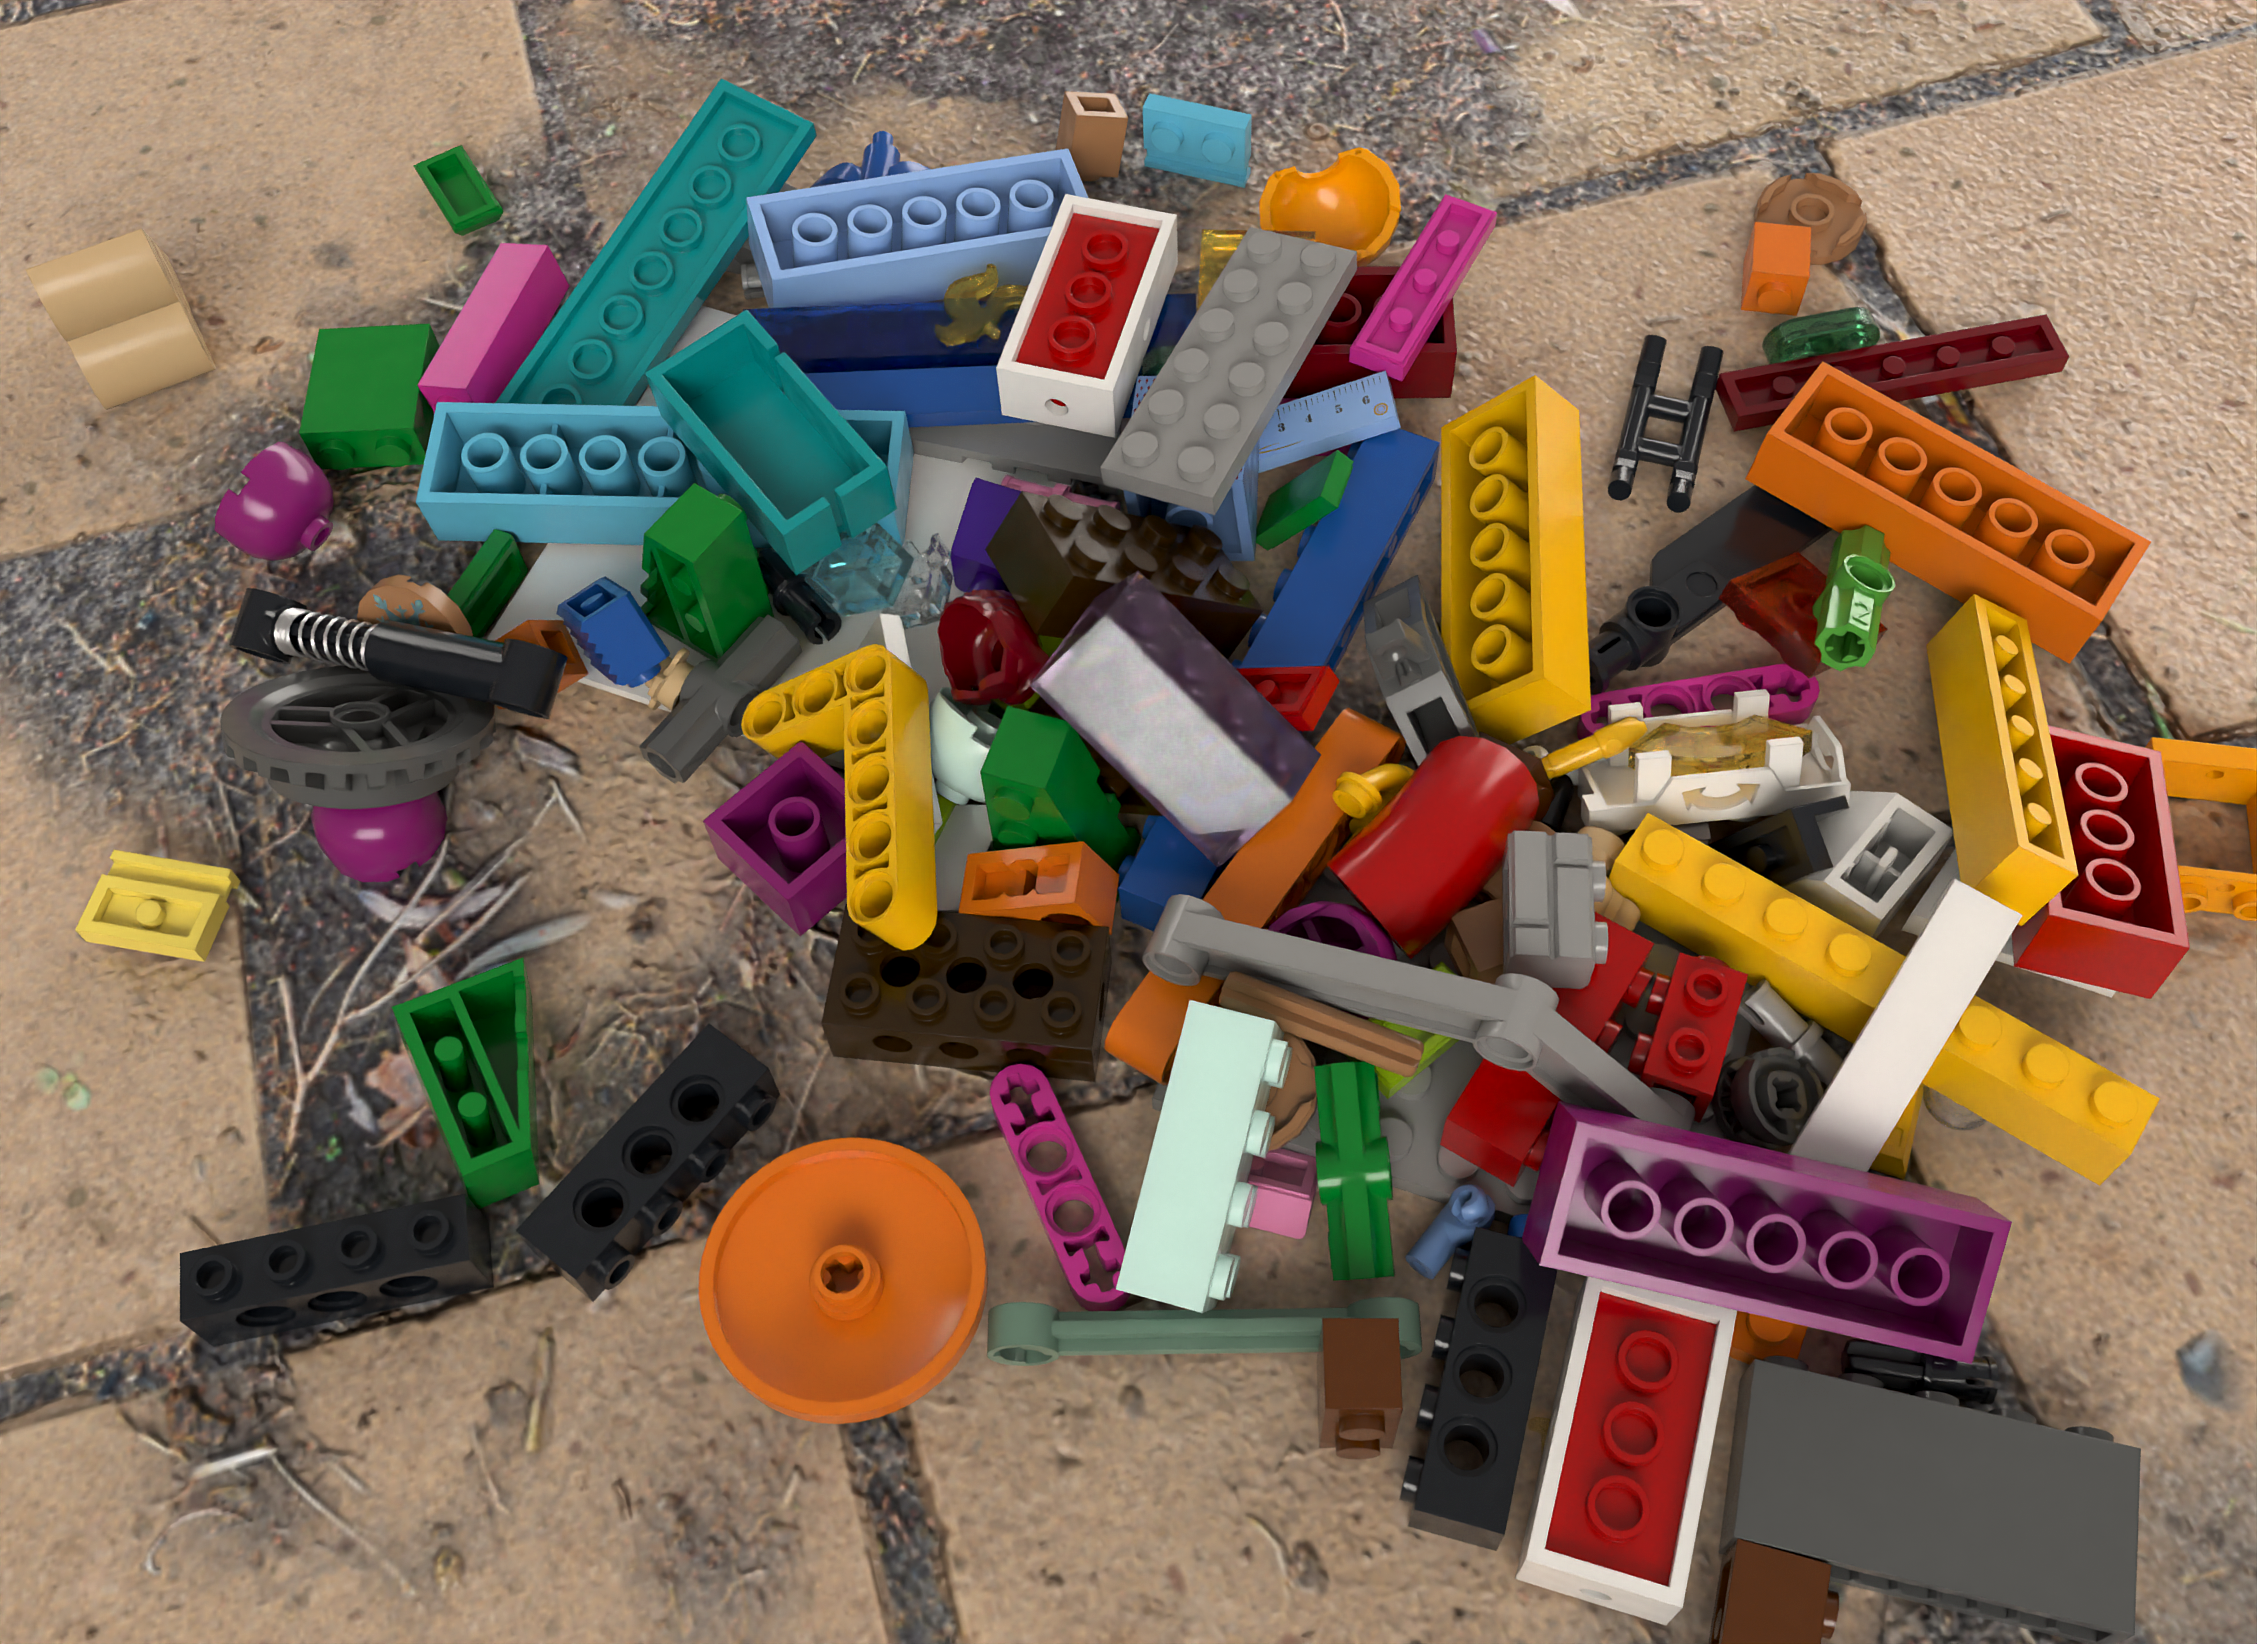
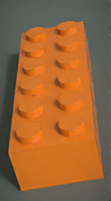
M1823 361L1767 432L1745 478L1747 481L1839 533L1843 530L1860 529L1864 525L1884 533L1885 546L1891 552L1889 559L1891 563L1963 604L1973 594H1976L2026 619L2031 642L2069 664L2102 622L2151 543L2146 538Z

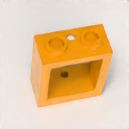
M2152 737L2145 748L2161 751L2167 796L2246 805L2253 874L2178 865L2185 913L2200 910L2233 914L2241 920L2257 921V749Z

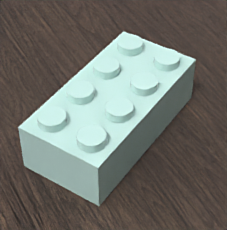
M1193 1000L1189 1001L1116 1290L1200 1313L1216 1308L1218 1300L1224 1301L1225 1297L1231 1298L1241 1261V1256L1230 1254L1236 1227H1249L1258 1193V1186L1247 1183L1253 1157L1255 1155L1266 1158L1275 1125V1116L1265 1112L1271 1086L1283 1089L1293 1048L1288 1047V1042L1283 1041L1284 1032L1275 1021Z

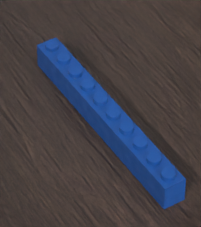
M1399 428L1352 443L1347 457L1354 461L1353 469L1339 507L1321 518L1317 526L1310 525L1304 530L1297 550V557L1299 559L1293 570L1285 568L1281 572L1273 593V602L1275 603L1268 615L1262 613L1252 626L1248 639V647L1250 649L1244 660L1235 659L1229 669L1330 666L1333 672H1335L1364 617L1363 602L1373 598L1435 480L1440 442ZM1304 731L1197 732L1196 739L1199 741L1197 746L1209 762L1163 816L1148 815L1142 833V838L1145 840L1136 857L1130 854L1127 855L1118 870L1119 882L1117 891L1120 895L1122 919L1154 932L1164 907L1172 895H1190L1199 899L1205 897L1248 839L1265 806L1278 769L1285 768Z

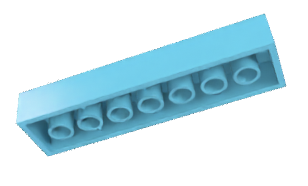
M437 402L416 504L438 541L485 542L493 530L498 529L513 535L515 542L643 545L644 533L693 483L716 496L728 494L661 417L658 406ZM837 410L888 467L897 509L853 539L846 531L839 534L842 546L836 550L903 551L914 456L905 411ZM747 519L746 523L753 546L755 548H772L750 520Z

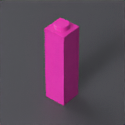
M500 243L417 385L433 409L434 414L437 402L495 403L541 338L569 288V284L548 245Z

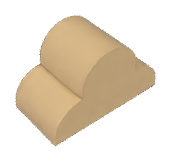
M142 228L25 269L51 320L62 337L68 342L90 387L106 410L216 370L206 343L193 318L187 298L167 255Z

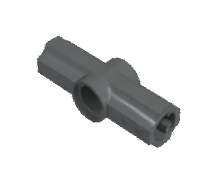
M767 615L765 618L758 616L717 662L705 660L691 670L681 687L679 704L639 746L644 759L659 774L675 784L678 781L685 783L727 735L731 737L743 735L741 723L748 704L757 695L768 690L802 653L799 640L791 634L785 624L770 615Z

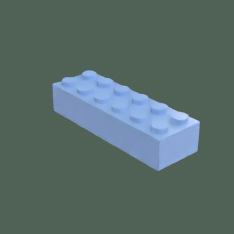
M1060 149L746 197L749 246L774 327L1029 285L1065 194L1088 198V195L1069 149Z

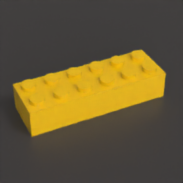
M1536 375L1441 427V637L1478 733L1480 731L1508 744L1515 743L1591 710L1579 410Z

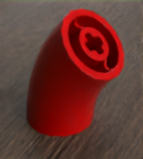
M1458 736L1442 741L1426 755L1414 773L1382 810L1347 845L1326 863V866L1366 913L1379 921L1397 947L1408 958L1412 959L1451 922L1455 914L1462 911L1500 869L1508 834H1511L1514 830L1528 831L1539 807L1537 784L1526 765L1501 745L1484 738Z

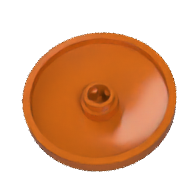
M852 1137L829 1139L796 1148L777 1157L749 1177L735 1191L714 1222L706 1241L699 1272V1301L705 1330L713 1348L734 1379L757 1400L782 1414L800 1420L827 1424L857 1423L876 1419L912 1404L931 1391L951 1372L968 1349L983 1315L988 1287V1262L982 1233L968 1200L955 1182L933 1162L910 1149L887 1141Z

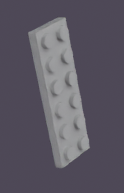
M1250 227L1101 465L1103 484L1215 515L1357 271V251Z

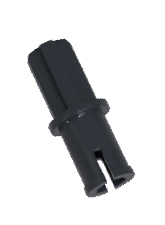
M771 548L759 551V558L757 560L764 583L767 585L769 593L773 596L774 608L783 616H790L812 644H823V638L815 630L816 627L828 641L833 639L841 628L842 620L839 614L832 610L817 593V585L814 579L808 574L800 573L796 576L778 553L774 552Z
M1860 1339L1848 1340L1841 1354L1842 1374L1857 1373L1872 1376L1881 1380L1884 1383V1388L1908 1391L1909 1395H1913L1917 1391H1936L1952 1395L1957 1399L1976 1401L1984 1405H1991L1997 1395L1998 1389L1985 1386L1984 1381L1967 1379L1968 1377L1999 1382L1998 1366L1993 1357L1974 1356L1972 1364Z

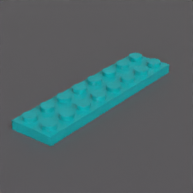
M721 78L495 403L634 406L649 385L645 373L666 360L749 237L746 197L778 193L817 136L814 123Z

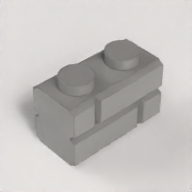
M1516 830L1508 834L1502 859L1503 974L1527 975L1553 988L1582 989L1588 986L1595 964L1606 963L1608 926L1606 922H1595L1594 902H1603L1606 866L1604 861H1593L1592 837H1589L1588 834L1556 832L1554 835L1549 836L1546 832Z

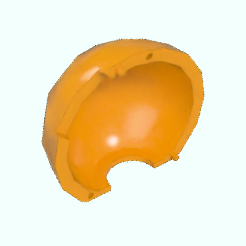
M1361 147L1338 153L1334 164L1320 172L1303 173L1297 170L1296 166L1275 171L1269 177L1259 201L1260 227L1266 231L1357 251V267L1367 266L1378 259L1387 249L1398 226L1401 212L1400 185L1385 161L1368 149Z

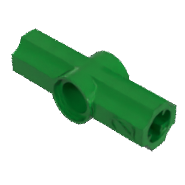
M1354 1061L1314 1066L1321 1141L1316 1142V1168L1320 1201L1322 1205H1327L1328 1245L1333 1281L1394 1277L1395 1269L1388 1200H1393L1392 1173L1387 1136H1382L1379 1111L1381 1110V1104L1379 1100L1378 1074L1376 1073L1375 1065Z

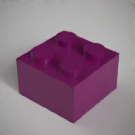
M800 741L705 818L703 823L718 859L801 937L847 898L845 780L807 745Z

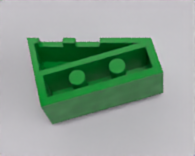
M693 483L644 533L642 569L649 574V577L640 586V593L647 598V601L640 608L652 625L706 658L717 662L758 616L765 618L767 615L774 617L768 597L769 589L762 577L757 560L759 555L751 540L746 523L748 518L744 509L726 494L716 496Z
M1007 706L980 771L994 851L1084 841L1118 873L1126 856L1129 854L1132 856L1136 855L1141 837L1135 828H1124L1119 820L1118 813L1121 804L1115 794L1105 793L1104 795L1096 782L1100 769L1071 722ZM1117 891L1116 902L1118 903L1120 895Z
M524 958L393 1006L392 1010L404 1047L468 1198L480 1209L540 1184L533 1009Z

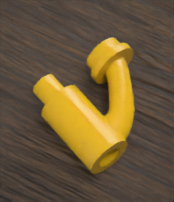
M1389 763L1375 767L1360 775L1354 772H1343L1336 780V790L1332 794L1333 800L1342 811L1353 817L1349 823L1352 836L1345 845L1401 789L1414 773L1413 769L1404 765Z

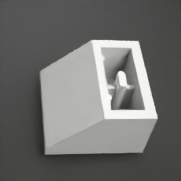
M1850 791L1849 809L1817 822L1833 868L1783 888L1876 939L1934 868L1953 835V829L1898 793Z

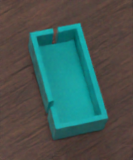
M747 309L645 373L661 417L728 496L739 503L750 522L796 576L841 547L842 543L839 534L846 531L853 539L897 509L888 467L785 352L780 354L778 344Z

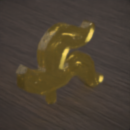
M988 264L984 273L974 274L954 281L946 290L943 303L946 314L953 322L947 327L935 324L936 338L947 346L976 341L984 334L995 340L1000 338L1001 332L995 325L1000 322L1006 311L1020 309L1028 288L1022 285L1011 284L997 288L999 281L996 266L993 264ZM992 292L986 307L981 308L977 300Z

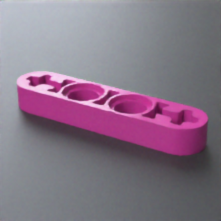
M1782 663L1602 692L1601 694L1591 696V710L1579 716L1577 737L1579 740L1593 735L1596 730L1605 727L1603 723H1596L1598 717H1606L1608 722V705L1640 702L1643 707V718L1653 717L1650 709L1659 704L1675 706L1682 714L1717 711L1711 703V699L1714 696L1720 694L1734 696V692L1766 689L1770 694L1767 727L1801 724L1810 716L1820 692L1819 682L1814 674L1805 667L1792 663ZM1778 688H1785L1789 696H1799L1798 701L1791 702L1786 694H1776ZM1701 726L1704 732L1687 739L1671 738L1665 734L1666 730L1649 733L1648 736L1652 749L1656 743L1663 747L1705 741L1708 738L1711 740L1715 739L1720 726Z
M1016 1064L1008 1066L1000 1071L991 1083L989 1094L994 1117L1072 1295L1079 1305L1088 1311H1116L1127 1302L1131 1293L1116 1290L1126 1251L1048 1079L1042 1071L1032 1065ZM1017 1087H1022L1027 1095L1032 1094L1033 1113L1038 1123L1031 1125L1027 1129L1019 1106L1015 1102L1010 1103V1091ZM1045 1141L1056 1142L1067 1152L1063 1164L1050 1172L1038 1171L1031 1167L1027 1161L1032 1148ZM1078 1200L1091 1207L1094 1212L1093 1220L1082 1231L1066 1232L1054 1222L1055 1212L1065 1202ZM1102 1237H1105V1238L1107 1239V1241H1099V1240H1100ZM1094 1244L1103 1269L1106 1272L1116 1269L1119 1271L1112 1276L1113 1288L1106 1292H1101L1100 1287L1096 1283L1084 1286V1283H1087L1091 1278L1089 1263L1083 1250L1090 1248ZM1067 1252L1076 1253L1073 1256H1069Z

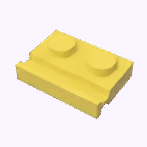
M113 850L110 859L114 863L108 875H101L75 931L86 942L205 962L230 907L226 901L231 889H238L241 882L235 873L228 868Z

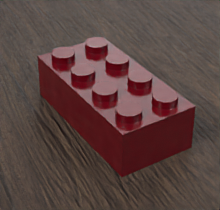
M1400 266L1357 267V271L1283 398H1303L1378 373L1349 362L1350 347ZM1453 298L1403 381L1388 376L1394 399L1451 398L1457 357Z

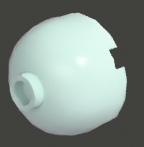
M943 687L936 698L932 699L929 704L931 767L933 776L937 779L935 782L936 791L946 799L959 805H966L969 799L986 803L980 771L997 733L1001 719L987 712L991 704L978 706L957 703L953 700L952 689L950 687Z

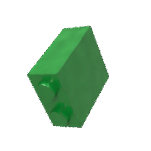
M430 323L319 329L299 434L314 462L321 469L345 470L348 468L402 467L405 465L424 464L434 412L417 385L440 347Z

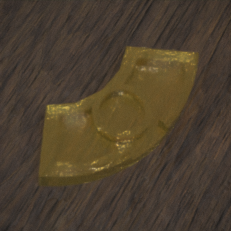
M1758 715L1750 716L1737 723L1716 727H1686L1663 723L1629 746L1628 767L1635 770V753L1668 750L1672 756L1671 777L1739 770L1744 767L1745 769L1764 767L1766 740L1800 737L1803 741V757L1811 751L1812 730Z

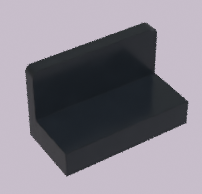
M1845 795L1793 807L1711 843L1709 847L1783 888L1833 868L1817 822L1850 807Z

